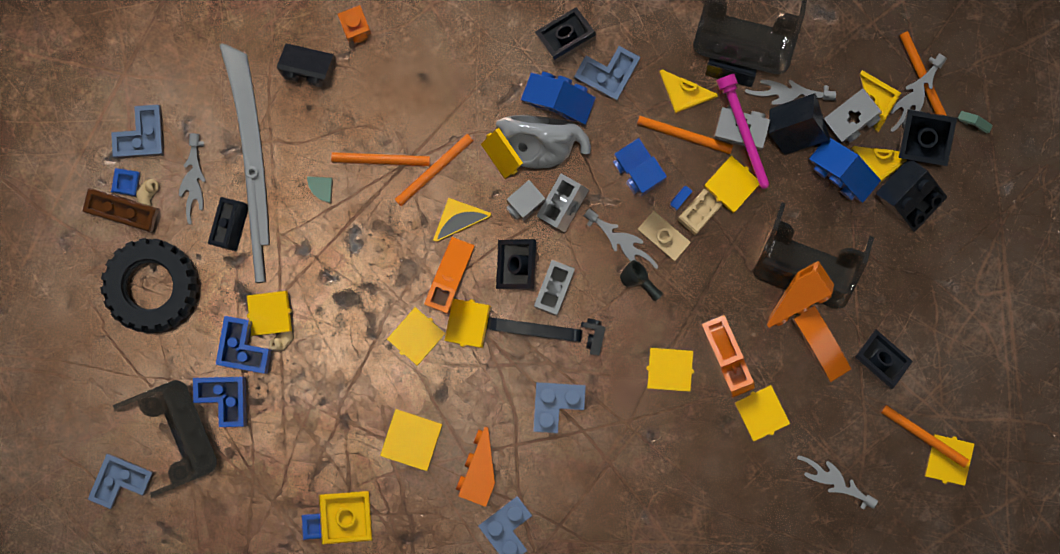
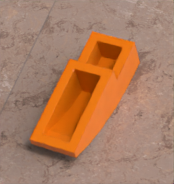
M815 306L792 319L830 382L851 370L838 343Z
M725 315L702 324L732 398L755 389L754 381Z

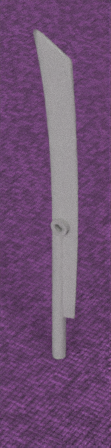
M221 43L219 47L233 93L241 137L255 283L265 282L262 245L269 244L263 158L252 78L247 54Z

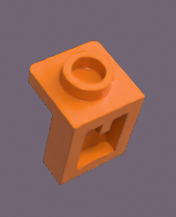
M360 5L338 13L348 42L354 41V44L368 39L367 35L371 34V31Z

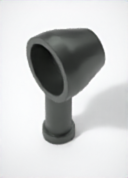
M632 260L626 265L620 275V279L626 287L641 285L650 294L653 301H657L663 295V292L658 290L648 279V273L639 261Z

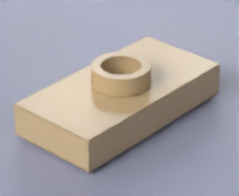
M704 188L677 220L693 235H696L723 204L717 202L716 197Z
M654 210L637 229L673 261L691 243Z

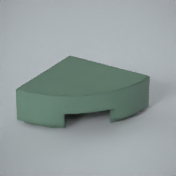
M961 111L958 117L962 123L974 125L979 131L990 133L993 126L982 117Z
M307 176L311 192L321 201L331 203L332 178Z

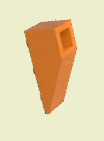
M451 237L425 300V306L449 314L475 245Z
M819 261L797 272L770 314L767 323L769 328L775 324L780 326L786 323L790 316L796 313L798 315L803 314L810 309L811 305L817 302L823 303L832 296L834 283Z
M484 427L483 431L478 429L473 442L477 444L474 454L469 453L465 463V467L469 468L466 477H460L456 490L460 491L459 497L485 507L495 485L488 427Z

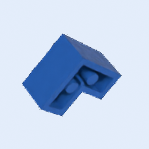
M543 71L541 75L530 74L521 101L535 108L553 112L569 121L586 125L596 97L587 93L588 88L578 84L573 86L571 85V79L560 75L555 79L556 76Z
M639 138L614 154L616 160L613 161V164L620 174L625 173L628 178L626 184L633 194L638 193L641 197L663 183L667 178L655 157H651Z
M831 138L829 141L823 142L809 158L815 165L813 170L823 178H826V176L830 177L829 180L837 187H842L840 192L851 201L855 198L863 203L881 182L880 178L858 154Z
M224 316L215 365L267 374L272 350L248 345L252 321Z
M246 377L193 378V403L218 402L219 427L247 426Z

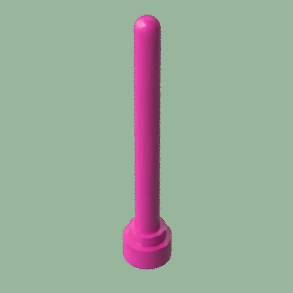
M735 74L716 80L719 90H722L723 94L727 95L758 183L762 189H766L769 187V181L735 91L737 89L736 84H738Z

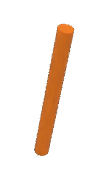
M904 32L899 36L920 79L927 71L909 32ZM925 83V93L935 114L947 116L934 86L930 89L929 84Z
M639 116L637 122L639 126L724 153L731 154L733 148L732 144L643 116Z
M466 134L398 195L395 201L402 206L470 145L473 139Z
M332 152L331 162L430 166V156Z
M886 405L881 413L963 468L969 462L968 458Z

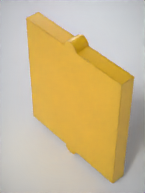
M498 128L493 133L487 134V138L481 143V146L504 179L508 178L511 174L517 173V169L523 162L501 130Z
M731 155L707 181L704 187L716 197L717 202H721L734 213L758 187L759 183L757 178L748 171L749 168L747 166L744 167Z
M288 291L247 296L249 312L247 318L252 321L251 336L292 331L290 317L292 309L289 308Z
M454 299L444 341L458 343L462 347L469 345L483 348L491 306L475 303L472 299L469 301Z
M414 307L387 340L400 350L399 353L401 355L407 356L418 366L446 333L433 323L432 318H427Z
M650 348L649 366L646 367L648 370L647 388L690 392L691 376L694 373V369H692L693 351Z
M772 385L757 392L752 391L749 396L735 402L753 441L768 434L774 435V431L790 424Z
M934 434V437L968 458L969 462L963 468L931 446L925 476L942 480V483L945 484L951 482L965 486L975 444L957 440V437L949 438Z

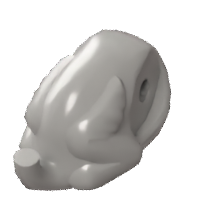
M513 115L499 119L496 122V127L500 128L523 162L521 165L523 167L539 169L560 165L570 156L574 141L580 143L581 153L590 154L591 151L587 134L578 125L570 121L541 116Z

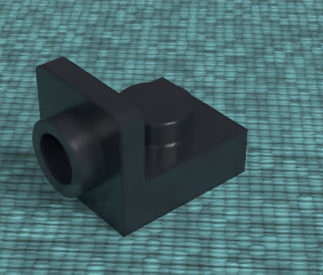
M587 318V322H581V327L595 330L594 335L589 334L586 348L590 349V355L599 356L606 327L601 326L602 321Z

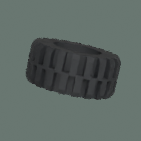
M147 238L139 239V241L135 242L130 241L122 249L118 248L114 252V257L108 259L105 264L107 268L105 273L102 272L101 276L103 287H100L101 294L105 298L103 302L105 307L110 310V315L127 328L144 333L168 331L169 328L181 324L180 321L189 316L190 309L196 304V292H199V285H197L196 280L198 278L197 272L194 270L190 258L182 250L170 243L159 239ZM145 263H156L163 266L171 275L173 282L170 298L165 304L155 309H144L137 306L129 297L127 290L128 279L136 267Z

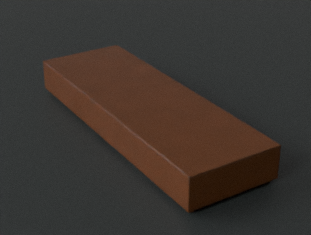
M88 188L82 212L153 232L159 208L94 188Z

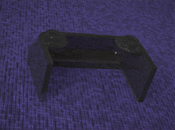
M704 0L693 43L694 49L702 56L773 74L785 73L791 63L804 19L807 0H801L797 15L790 13L778 15L773 27L727 16L726 0Z
M781 202L754 269L755 276L764 282L786 290L797 272L819 261L834 283L832 296L822 304L832 308L845 307L867 265L874 237L869 236L862 252L853 248H845L839 252L838 257L819 251L792 240L794 235L793 228L788 223L781 221L786 205Z
M178 380L170 381L112 405L114 412L138 403L142 413L148 417L164 414L180 451L182 459L174 462L168 470L171 484L150 492V499L201 478L216 468L217 458L187 386L183 382Z

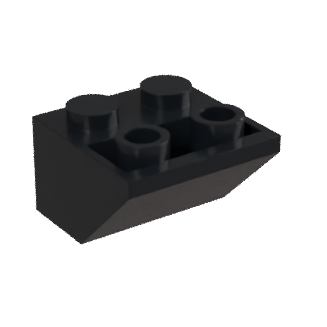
M286 43L276 69L284 77V80L298 83L299 79L306 80L305 82L309 86L322 88V85L329 86L335 56L331 53Z
M907 160L876 192V195L883 204L914 233L948 198L928 170L913 160Z

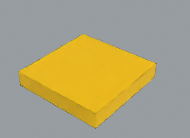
M395 409L380 456L427 471L442 424Z
M369 491L319 495L322 544L372 541Z

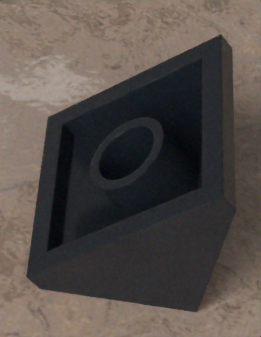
M577 7L535 31L536 36L554 65L595 41L597 36L594 29Z
M816 93L770 109L769 134L784 155L830 140Z
M908 109L901 128L898 157L948 166L957 117Z
M536 239L498 240L496 289L534 291Z
M877 329L870 334L850 357L887 390H892L913 362Z

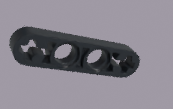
M492 317L488 318L486 330L573 342H581L583 332L580 329Z

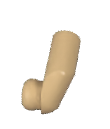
M154 179L145 180L136 193L137 201L152 206L150 200L159 188L158 182Z
M293 332L278 333L274 339L270 340V349L276 352L285 350L293 340Z

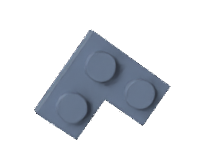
M618 46L607 67L585 56L574 78L617 101L640 57L621 46Z
M160 105L134 106L136 131L111 132L114 158L163 154Z
M536 382L533 432L558 433L559 409L584 410L586 385Z
M106 454L88 500L112 509L121 487L144 495L154 472L111 454Z
M516 496L479 524L478 527L499 554H524L527 549L513 530L529 519L532 514L520 498Z

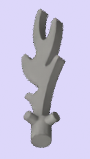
M939 53L936 59L930 57L928 61L934 64L933 67L922 78L906 86L907 90L913 89V92L904 96L892 108L891 114H894L901 107L904 109L898 123L891 128L892 132L898 129L904 122L907 110L912 105L916 106L915 110L921 111L925 98L924 84L928 83L929 88H933L934 75L937 69H941L947 60L945 56Z
M761 80V84L768 85L771 89L768 91L745 90V93L753 96L768 97L778 95L779 98L772 101V105H782L795 100L800 95L805 97L816 93L817 98L836 101V91H829V86L827 85L824 86L823 92L806 89L792 80L788 82L792 88H788L775 81Z
M189 133L191 151L186 163L183 165L187 167L191 164L193 168L185 175L179 189L180 197L185 190H189L186 203L188 224L192 223L190 209L193 199H197L199 209H203L202 192L197 178H200L202 182H205V178L199 167L196 146H204V141H199V134Z
M590 208L583 215L589 220L587 222L589 227L595 221L605 232L614 251H617V244H620L622 251L630 262L635 260V255H640L647 259L655 269L658 268L656 262L648 254L633 246V243L643 244V240L628 233H613L612 229L618 228V225L600 220L598 218L599 215Z
M803 456L797 457V459L813 466L818 472L817 475L805 472L804 475L823 484L834 485L833 488L828 489V492L844 493L863 500L860 506L862 509H865L866 506L872 509L875 508L878 500L870 495H864L856 487L852 479L850 480L851 486L846 487L841 472L831 462H826L830 469L829 472H826L811 459Z

